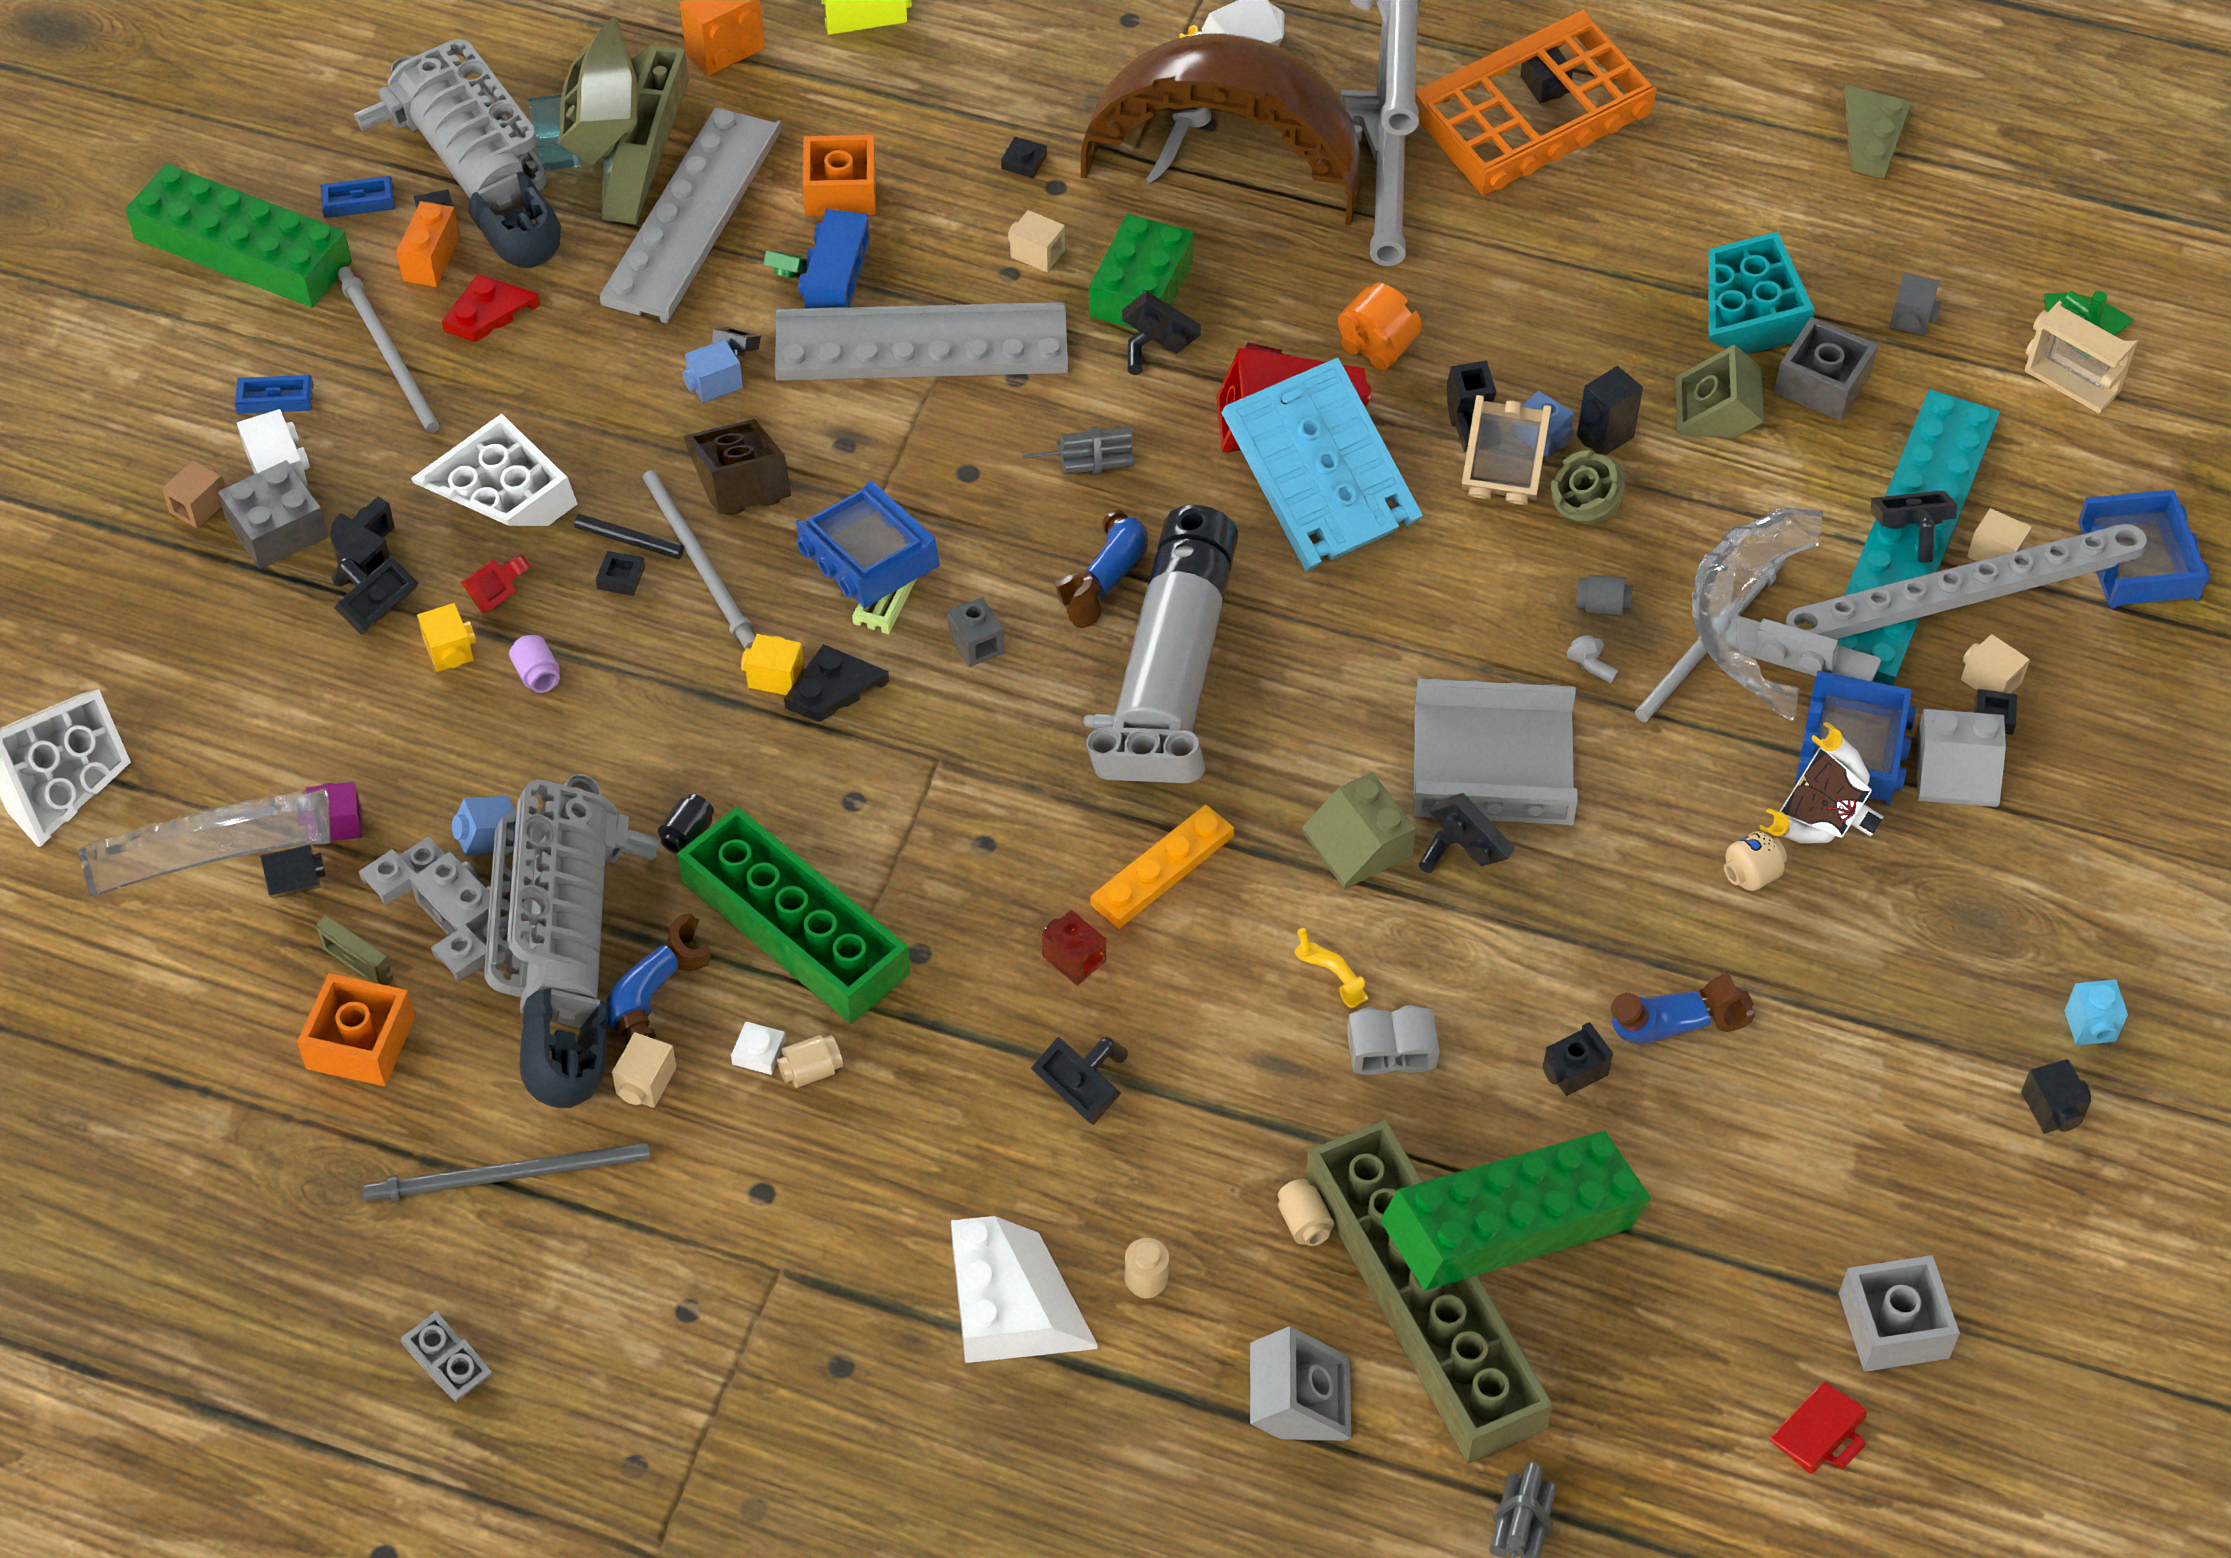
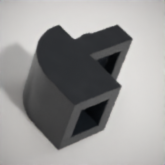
M1487 360L1451 366L1447 379L1449 417L1452 427L1456 426L1464 452H1467L1476 395L1484 396V401L1494 402L1497 393ZM1483 419L1478 450L1500 445L1502 438L1496 421Z
M377 496L369 505L360 509L353 519L342 513L335 518L331 526L330 537L337 564L343 558H350L369 576L390 558L386 540L383 539L395 528L389 502Z

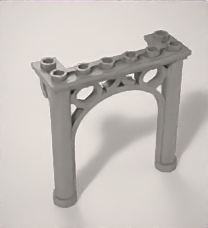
M1350 0L1357 8L1364 10L1372 8L1373 0ZM1375 0L1382 16L1376 92L1341 91V100L1353 121L1358 142L1361 141L1363 128L1374 160H1377L1374 236L1370 241V257L1375 263L1382 266L1397 265L1404 260L1406 255V241L1402 236L1405 135L1413 132L1419 123V109L1415 103L1417 26L1420 0Z

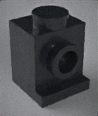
M1588 1022L1582 1025V1030L1546 1047L1543 1070L1547 1079L1552 1084H1557L1563 1093L1568 1096L1608 1076L1613 1052L1592 1024Z

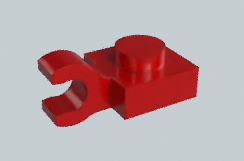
M523 554L511 557L501 566L495 559L490 560L461 581V584L481 613L484 614L517 591L511 581L531 566Z

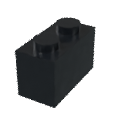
M1618 365L1584 387L1577 437L1584 446L1591 448L1597 454L1607 455L1635 436L1643 387Z

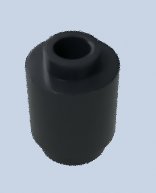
M688 794L686 798L679 799L658 828L662 845L672 853L677 854L710 827L713 821L712 815L714 814L712 805L705 798L697 794Z

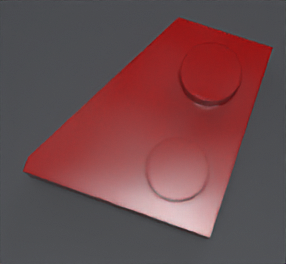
M477 274L442 320L443 331L476 342L489 335L492 330L512 322V314L527 306L531 310L537 308L540 304L539 296L537 293Z

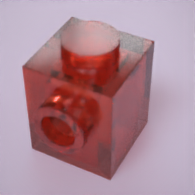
M1070 910L1060 919H1053L1045 927L1042 933V957L1078 986L1106 962V938L1073 910Z

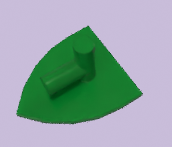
M2074 291L2044 294L2045 310L2047 312L2058 301H2061L2063 308L2114 336L2118 335L2134 320L2119 309L2107 304L2108 296L2102 291L2094 292L2092 298L2079 295ZM2069 344L2071 347H2073L2075 350H2077L2087 358L2091 357V355Z

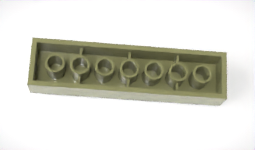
M1386 1119L1308 1150L1307 1180L1310 1185L1317 1187L1334 1221V1228L1467 1463L1469 1464L1547 1430L1553 1404L1478 1276L1424 1291L1380 1222L1381 1217L1398 1189L1422 1182Z

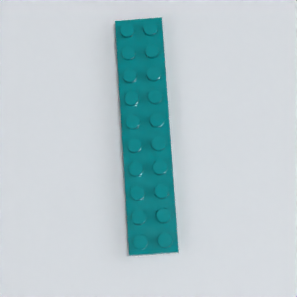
M1928 390L1885 496L1945 490L1957 504L1956 519L1943 520L1942 523L1935 525L1933 561L1929 563L1918 561L1919 526L1916 523L1906 524L1905 527L1899 529H1891L1885 526L1882 527L1877 519H1875L1844 596L1938 572L1996 426L2000 411L1934 390ZM1920 617L1835 640H1838L1839 646L1879 657L1881 665L1874 681L1893 686Z

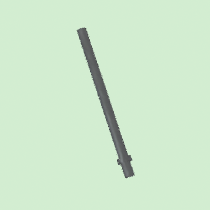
M648 1142L402 1179H399L398 1175L388 1176V1181L363 1184V1195L365 1202L391 1198V1202L401 1201V1196L649 1160L650 1151Z

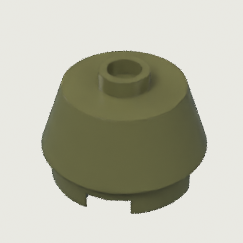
M1592 450L1579 451L1565 458L1562 461L1564 466L1557 473L1555 480L1553 478L1551 480L1552 499L1556 509L1565 517L1586 525H1600L1611 520L1618 513L1623 503L1625 477L1620 465L1611 457L1603 454H1593Z

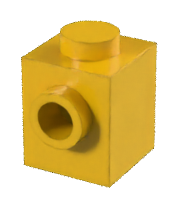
M455 603L417 614L423 641L436 672L456 668L464 663L474 661L470 645L477 643L470 621L462 622Z
M756 634L752 647L745 649L741 662L742 671H746L748 688L787 695L804 669L802 643L786 640L779 636L771 637Z

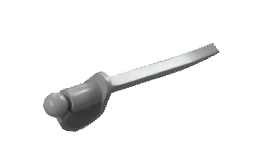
M1189 107L1183 108L1182 111L1174 112L1173 120L1176 123L1158 161L1146 178L1147 185L1151 184L1170 166L1188 127H1201L1209 123L1212 115L1210 108Z

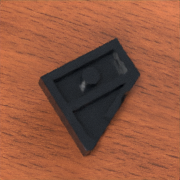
M823 644L785 696V708L816 722H821L835 714L839 708L848 707L860 700V693L876 684L880 688L887 685L889 682V671Z

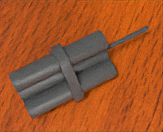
M1090 427L1087 432L1062 434L1060 441H1056V451L1022 455V457L1026 459L1058 455L1062 460V471L1064 474L1092 471L1094 475L1101 474L1102 470L1134 466V457L1131 452L1133 433L1131 427L1099 430L1098 427Z
M1527 1463L1523 1476L1517 1473L1508 1475L1501 1504L1495 1508L1493 1520L1496 1525L1489 1548L1491 1554L1497 1557H1505L1508 1553L1511 1555V1558L1521 1556V1558H1540L1544 1538L1550 1534L1553 1525L1550 1514L1557 1489L1556 1485L1552 1482L1542 1481L1543 1467L1541 1465Z

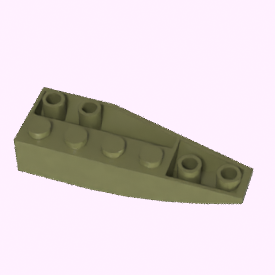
M614 17L578 53L565 79L560 102L558 144L592 166L602 156H608L613 150L615 143L623 135H628L633 131L638 120L636 117V104L638 101L637 78L619 21Z
M651 45L631 60L637 78L638 101L636 104V117L638 120L633 131L628 135H623L615 143L611 153L603 157L602 220L637 224L689 82L685 49Z

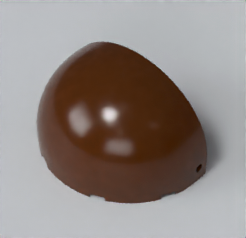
M1226 33L1191 35L1171 40L1140 55L1124 67L1107 86L1094 108L1082 142L1081 178H1086L1087 174H1089L1093 159L1101 143L1120 146L1124 136L1133 127L1136 128L1144 121L1153 117L1158 110L1167 107L1173 109L1189 107L1220 109L1242 115L1261 125H1272L1283 133L1282 139L1299 157H1305L1313 169L1311 174L1313 180L1344 185L1348 196L1345 225H1351L1358 201L1361 179V155L1353 121L1344 103L1327 80L1310 64L1277 45L1256 38Z

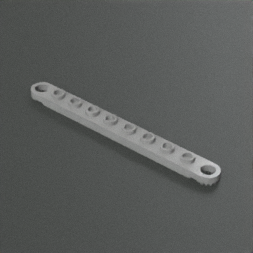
M2128 524L2116 525L1799 607L1787 615L1786 625L1801 629L1796 626V623L1800 624L1801 621L1803 624L1807 621V624L1811 622V626H1814V628L1805 631L1832 639H1839L2115 567L2117 563L2124 561L2130 562V560H2133L2134 562L2144 554L2147 538L2145 533L2136 526ZM2120 538L2121 541H2123L2124 538H2126V541H2129V539H2131L2130 542H2134V545L2124 546L2119 544L2118 541L2120 540Z

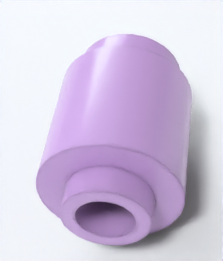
M526 635L519 638L511 647L509 658L526 687L536 693H544L553 689L560 680V667L544 638L538 635Z

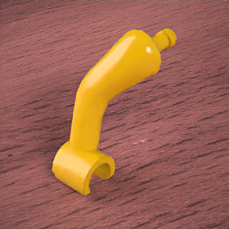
M1300 928L1297 934L1301 944L1295 948V955L1301 961L1325 967L1334 972L1344 983V985L1340 986L1339 991L1344 1003L1349 1008L1356 1007L1367 1001L1368 995L1363 990L1365 987L1363 977H1357L1340 955L1316 943L1309 942L1308 931L1305 928Z

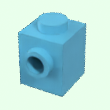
M2116 979L2075 983L2064 1010L2076 1046L2116 1042L2128 1016Z

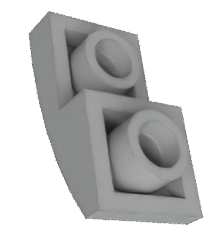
M435 1311L401 1337V1344L455 1402L492 1375V1371L469 1343L457 1336L438 1311Z

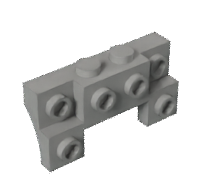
M428 836L401 855H398L391 849L359 871L362 882L364 884L368 883L377 892L384 905L413 891L416 902L448 935L431 947L436 960L440 959L452 971L457 982L484 968L491 886L485 888L479 882L476 871L467 861L461 863L451 852L445 854ZM500 928L499 934L507 942L508 928ZM505 957L503 964H507L510 957Z

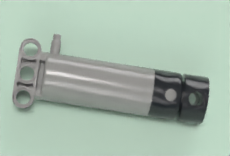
M1186 505L1170 511L1164 520L1115 714L1086 715L1083 721L1085 727L1096 729L1089 734L1086 740V747L1094 772L1101 779L1191 783L1198 780L1205 772V761L1199 739L1192 731L1238 543V529L1234 522L1223 512L1208 506Z

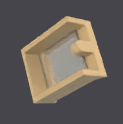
M2058 301L2049 312L2046 310L2042 311L2033 325V330L2036 331V334L2025 352V355L2029 357L2024 372L2100 414L2122 390L2138 340L2123 341L2061 306L2062 302Z
M1476 395L1462 478V489L1469 490L1468 496L1490 499L1491 494L1506 496V502L1527 505L1528 499L1536 500L1551 406L1544 405L1543 410L1521 407V403L1515 401H1506V404L1484 401V396Z

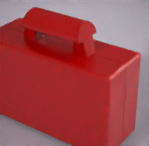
M1822 1382L1769 1437V1440L1810 1474H1813L1825 1461L1844 1469L1865 1447L1863 1438L1860 1434L1857 1435L1854 1430L1866 1418V1408L1828 1383ZM1847 1437L1853 1440L1838 1457L1832 1455Z

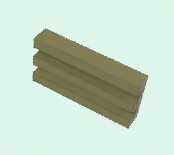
M327 915L316 924L322 948L373 983L388 985L393 980V975L389 973L391 968L387 964L388 958L385 954Z

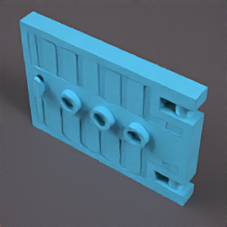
M1338 357L1226 405L1221 413L1305 572L1316 568L1322 562L1321 557L1327 555L1329 561H1332L1394 533L1399 527L1398 522L1404 521L1407 527L1418 522L1423 516ZM1390 499H1392L1396 506L1391 510L1386 503ZM1314 533L1316 534L1319 542L1313 544L1309 538V536Z

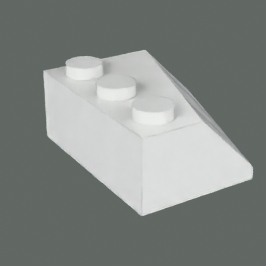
M503 414L497 416L411 478L413 483L508 526H549L578 504L568 477Z
M99 689L81 693L0 728V797L7 813L38 847L42 846L54 831L64 822H68L83 804L93 795L98 794L131 763Z

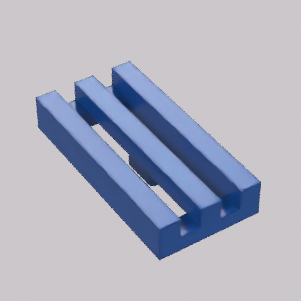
M391 176L320 185L324 218L395 209Z
M312 375L238 378L235 398L237 414L269 413L278 409L281 412L311 411L312 389L314 387Z

